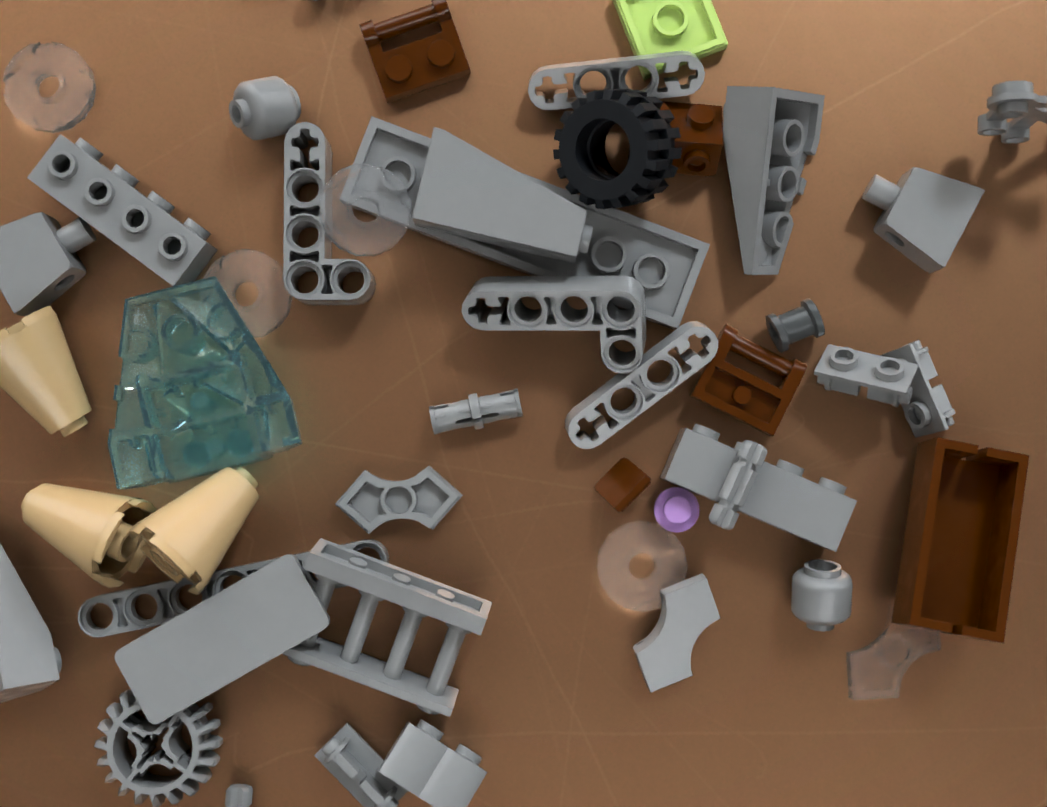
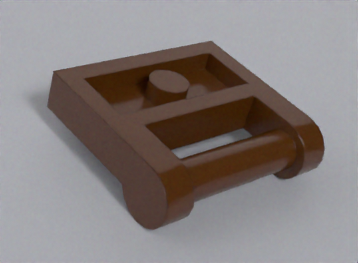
M431 0L432 4L373 24L372 20L359 24L387 103L471 74L446 0ZM438 21L442 32L383 52L380 41Z
M725 324L717 338L718 351L716 356L704 366L689 396L768 436H774L805 374L807 364L796 358L790 361L738 335V329ZM729 350L782 376L783 379L780 387L778 388L724 361Z

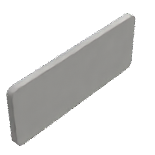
M286 554L118 649L114 659L147 720L151 724H159L323 631L330 624V616L297 557L292 554Z

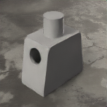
M913 167L901 176L897 184L875 174L864 190L862 199L883 209L874 226V232L921 269L931 274L946 266L985 190L922 168Z
M38 212L0 226V290L14 314L27 316L51 305L85 276L86 268L76 252L96 240L92 229L86 221L79 217L61 227L55 218L43 212Z

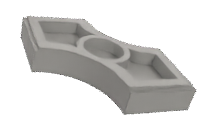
M431 466L426 467L416 476L401 481L385 480L373 475L368 470H364L335 505L368 534L381 524L394 519L415 520L433 530L463 494Z
M703 573L660 590L662 608L659 620L652 632L633 646L645 683L651 693L693 676L691 671L693 646L705 628L721 619L708 580Z

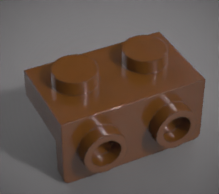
M662 101L663 104L660 110L671 111L674 119L670 122L671 128H679L681 138L674 139L675 148H682L681 158L673 159L672 165L678 168L676 174L715 176L723 147L722 106ZM629 146V153H628L627 163H628V161H629V156H630V146Z

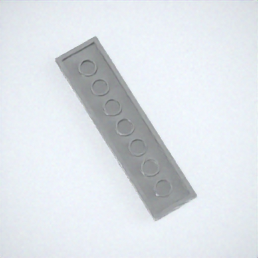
M371 116L339 198L342 204L531 276L633 277L644 287L646 319L673 330L679 327L710 244L616 208L599 209L595 208V204L586 205L579 201V194L571 195L566 189L526 174L523 175L587 211L585 225L593 226L587 254L578 252L575 264L417 227L412 219L431 138ZM617 296L611 299L613 304L619 309L626 310L634 306L627 297Z

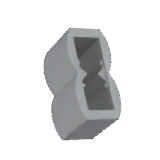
M420 719L417 726L407 722L378 768V772L433 807H467L487 774V771L478 766L482 757L460 743L455 751L440 742L444 733Z

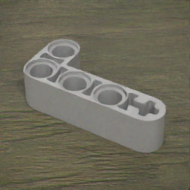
M309 122L297 123L288 130L284 140V286L290 295L308 305L364 304L372 298L376 289L375 277L371 271L359 260L332 259L331 145L321 129L315 124ZM313 140L317 147L310 148L309 162L314 169L308 168V160L300 150L307 148L308 141ZM309 183L318 184L319 191L315 199L310 202L299 201V191L304 185ZM309 227L317 228L319 236L316 243L311 247H300L298 243L300 233ZM306 272H316L318 275L317 287L310 293H300L298 281L301 275ZM350 272H361L364 275L362 288L356 293H345L342 286L345 276Z
M489 276L475 282L462 303L464 320L468 325L478 330L600 331L601 357L608 369L614 373H630L637 369L642 361L647 338L646 297L644 287L633 277ZM526 296L533 297L538 300L541 308L536 310L529 309L523 304L521 298ZM571 296L580 297L587 304V308L581 310L574 309L567 303L566 298ZM617 296L627 297L634 306L626 310L619 309L613 304L611 299ZM619 340L628 341L635 349L623 352L618 350L613 343Z

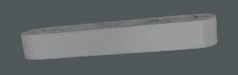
M689 51L546 65L533 72L529 79L528 94L533 104L542 110L572 108L571 103L577 98H587L586 93L580 86V80L585 73L589 71L602 73L606 78L604 89L633 90L625 83V76L632 67L643 66L651 73L649 85L641 90L647 92V97H657L658 99L691 95L700 89L704 82L705 71L699 58ZM687 62L689 69L696 70L695 75L688 76L687 84L680 85L677 77L664 78L666 87L658 88L659 75L655 64L664 63V73L678 71L679 63ZM574 73L573 89L576 97L567 98L568 88L555 90L554 98L545 99L544 92L536 91L535 87L542 85L543 77H552L553 84H566L567 77L565 74Z
M691 321L681 325L644 353L637 369L630 373H618L569 411L565 419V429L572 443L583 449H593L601 445L707 365L716 356L718 351V339L715 333L704 323L698 321ZM693 334L698 338H703L701 340L703 349L697 353L693 349L687 350L690 347V342L687 339ZM673 348L686 362L681 367L678 361L669 353ZM657 360L668 361L671 368L669 376L662 382L655 383L650 381L647 377L649 366ZM620 388H628L634 392L633 403L624 410L614 409L611 406L612 394ZM600 403L603 404L608 415L613 418L609 422L605 420L596 407ZM583 418L588 422L594 421L592 424L595 431L589 435L585 431L579 432L578 422Z

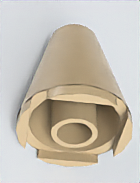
M49 305L21 318L20 322L11 327H5L0 330V387L50 434L60 430L62 435L66 437L89 423L84 415L92 411L57 313Z
M225 467L136 523L129 530V536L133 540L140 534L145 543L139 549L145 556L177 584L181 582L182 578H186L193 583L187 591L199 595L206 588L259 499V495L255 490L258 487V482L242 467H238L236 470Z
M43 483L30 490L25 495L21 505L23 521L27 526L103 586L108 588L121 586L125 582L118 579L127 571L135 574L146 559L145 554L139 549L145 543V540L140 534L132 540L129 536V530L136 523L149 516L150 512L154 513L157 511L149 501L136 497Z

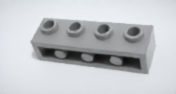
M60 134L27 178L173 287L186 292L218 250L206 241L211 233L189 217L184 224L170 215L175 208L172 204L153 190L148 197L134 188L139 182L137 178L117 164L112 170L101 164L99 160L103 153L81 137L74 144Z

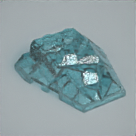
M213 276L125 299L118 354L119 357L123 358L120 385H115L113 400L118 402L115 429H109L108 447L117 489L146 487L162 482H181L217 473L226 467L236 468L268 460L273 457V454L284 452L303 444L292 397L285 386H283L217 277Z

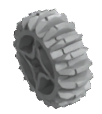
M128 689L119 695L120 703L114 702L106 709L110 718L99 722L97 727L102 733L107 735L96 740L94 745L95 748L104 750L107 753L98 759L96 766L105 767L109 765L112 770L105 777V783H112L118 779L122 783L118 790V796H125L130 790L135 791V805L142 804L148 796L153 807H160L166 798L172 805L178 804L183 799V793L193 796L199 790V783H206L212 777L208 767H215L220 761V756L213 750L223 744V738L218 735H212L211 732L221 725V720L215 718L207 720L205 716L213 709V704L208 702L199 707L194 703L159 724H151L147 718L145 719L137 713L142 709L132 691ZM184 724L191 736L192 753L189 752L191 747L182 738ZM169 728L168 732L163 737L164 741L161 745L162 750L160 749L154 755L150 756L156 748L155 744L158 741L157 735H160ZM128 739L131 740L136 747L137 753L135 759L133 758L130 752ZM154 764H161L170 770L175 767L181 773L172 776H160L148 772V769Z

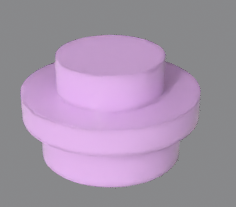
M671 487L662 491L656 498L653 508L658 524L667 531L675 533L690 529L696 523L700 511L699 503L694 494L681 487Z

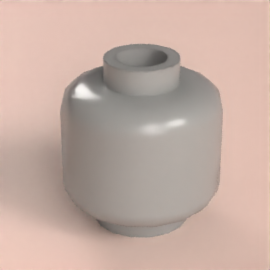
M270 76L239 83L234 91L233 100L229 104V114L233 124L240 128L247 137L252 140H262L285 135L300 117L301 103L296 90L292 86L288 85L286 81L278 76Z
M821 559L807 561L804 563V567L798 569L792 576V613L799 620L806 622V626L811 630H833L834 625L845 622L851 615L853 587L851 576L844 570H841V565L834 561Z

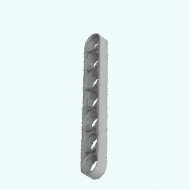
M374 539L340 544L357 552L364 547L373 548L379 553L381 561L389 563V553L386 547ZM310 551L292 554L297 557L303 570ZM278 558L216 570L206 588L201 592L202 602L222 591L223 584L228 576L237 575L243 579ZM304 570L315 589L318 580L313 576L312 572ZM182 578L179 584L173 580L92 597L86 600L78 611L79 626L89 636L106 637L162 625L188 610L181 604L179 593L184 585H193V583L186 578ZM341 583L336 585L335 589L346 587L347 585ZM141 594L153 596L158 604L156 615L152 619L140 617L135 610L136 599ZM97 603L106 604L112 610L113 620L107 628L97 627L92 622L91 610Z

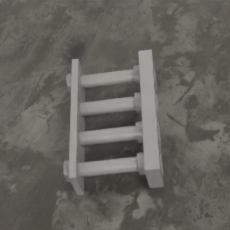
M320 538L309 552L304 570L315 573L316 578H318L315 591L326 611L335 586L342 583L358 589L361 598L344 646L318 637L319 633L282 654L288 656L289 660L301 666L312 665L416 704L420 710L428 714H443L450 717L459 689L449 686L447 683L465 635L472 632L481 636L492 602ZM383 600L398 604L405 611L387 662L361 653L378 603ZM427 616L446 622V625L449 627L430 678L404 669L421 620Z

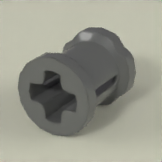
M810 298L801 301L800 307L778 316L772 313L765 316L770 337L781 353L789 350L790 344L813 335L818 338L825 335L822 317Z

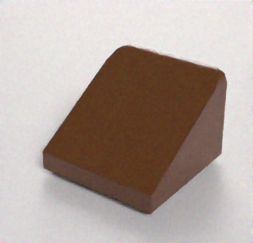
M623 457L595 484L594 488L616 511L623 512L651 484L650 481L652 479L629 459Z

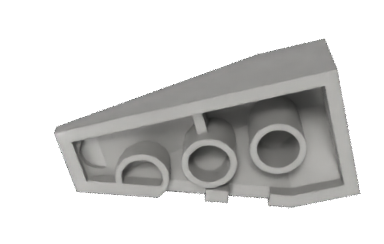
M727 86L726 102L723 107V140L744 274L778 275L794 225L792 216L789 214L794 197L796 195H803L807 183L801 177L807 155L815 156L819 144L825 95L776 87Z
M0 543V703L42 691L60 680L59 673L62 668V659L59 650L53 645L52 635Z

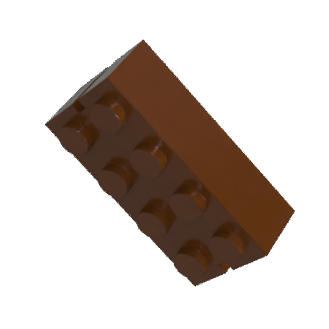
M939 437L918 443L891 623L981 641L1004 643L1029 455L990 447L978 450L979 445Z

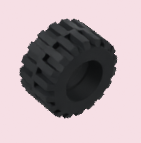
M630 89L595 90L586 93L587 98H577L571 103L574 111H565L560 118L564 127L555 131L554 140L559 141V149L553 150L554 160L560 159L562 166L556 169L560 179H568L569 183L565 188L571 195L581 193L579 201L586 205L595 204V208L615 209L647 202L655 198L654 194L663 192L669 186L665 178L674 177L678 170L672 163L673 159L681 158L682 148H675L674 139L681 138L679 128H671L670 122L674 119L671 111L660 110L663 102L657 97H647V92ZM615 123L620 125L625 131L630 144L629 161L621 174L611 167L605 153L606 137Z

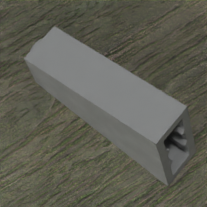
M433 128L412 219L417 227L574 264L578 252L587 254L593 226L585 225L587 215L585 209L444 129Z

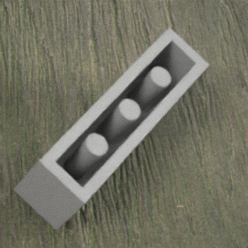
M695 424L692 430L682 428L677 435L660 479L719 503L721 498L718 495L732 464L737 463L739 460L736 455L742 442L737 441L735 447L732 448L718 442L720 433L705 426ZM781 459L778 460L776 466L765 461L761 467L757 466L755 472L758 475L744 506L738 507L737 511L820 547L836 552L857 503V500L844 495L847 487L823 477L820 478L818 484L802 477L803 468Z

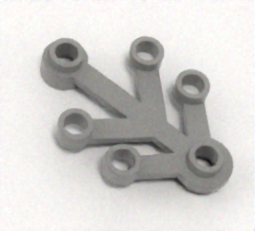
M1007 81L994 85L992 87V96L987 99V109L990 111L978 116V134L982 136L1001 135V142L1006 144L1029 141L1030 127L1037 121L1047 124V95H1037L1034 93V84L1029 81Z

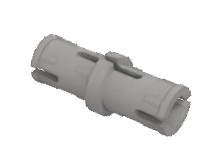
M518 388L478 397L477 393L469 394L468 399L429 406L434 434L474 426L476 430L484 428L486 423L523 417Z

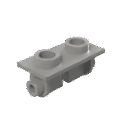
M920 340L880 355L919 364L910 386L913 387L911 400L908 405L901 403L905 418L915 438L949 429L948 426L955 423L952 415L956 413L952 409L943 385L939 384L931 388L928 380L938 376L929 355L928 347H922Z
M828 344L814 370V375L818 376L817 383L823 384L825 390H834L858 396L861 386L868 387L867 399L898 407L900 403L908 405L911 400L913 387L910 386L919 364L902 361L894 357H884L862 352L849 347Z
M348 722L314 755L363 807H397L398 801L408 792V790L378 772V768L384 759Z

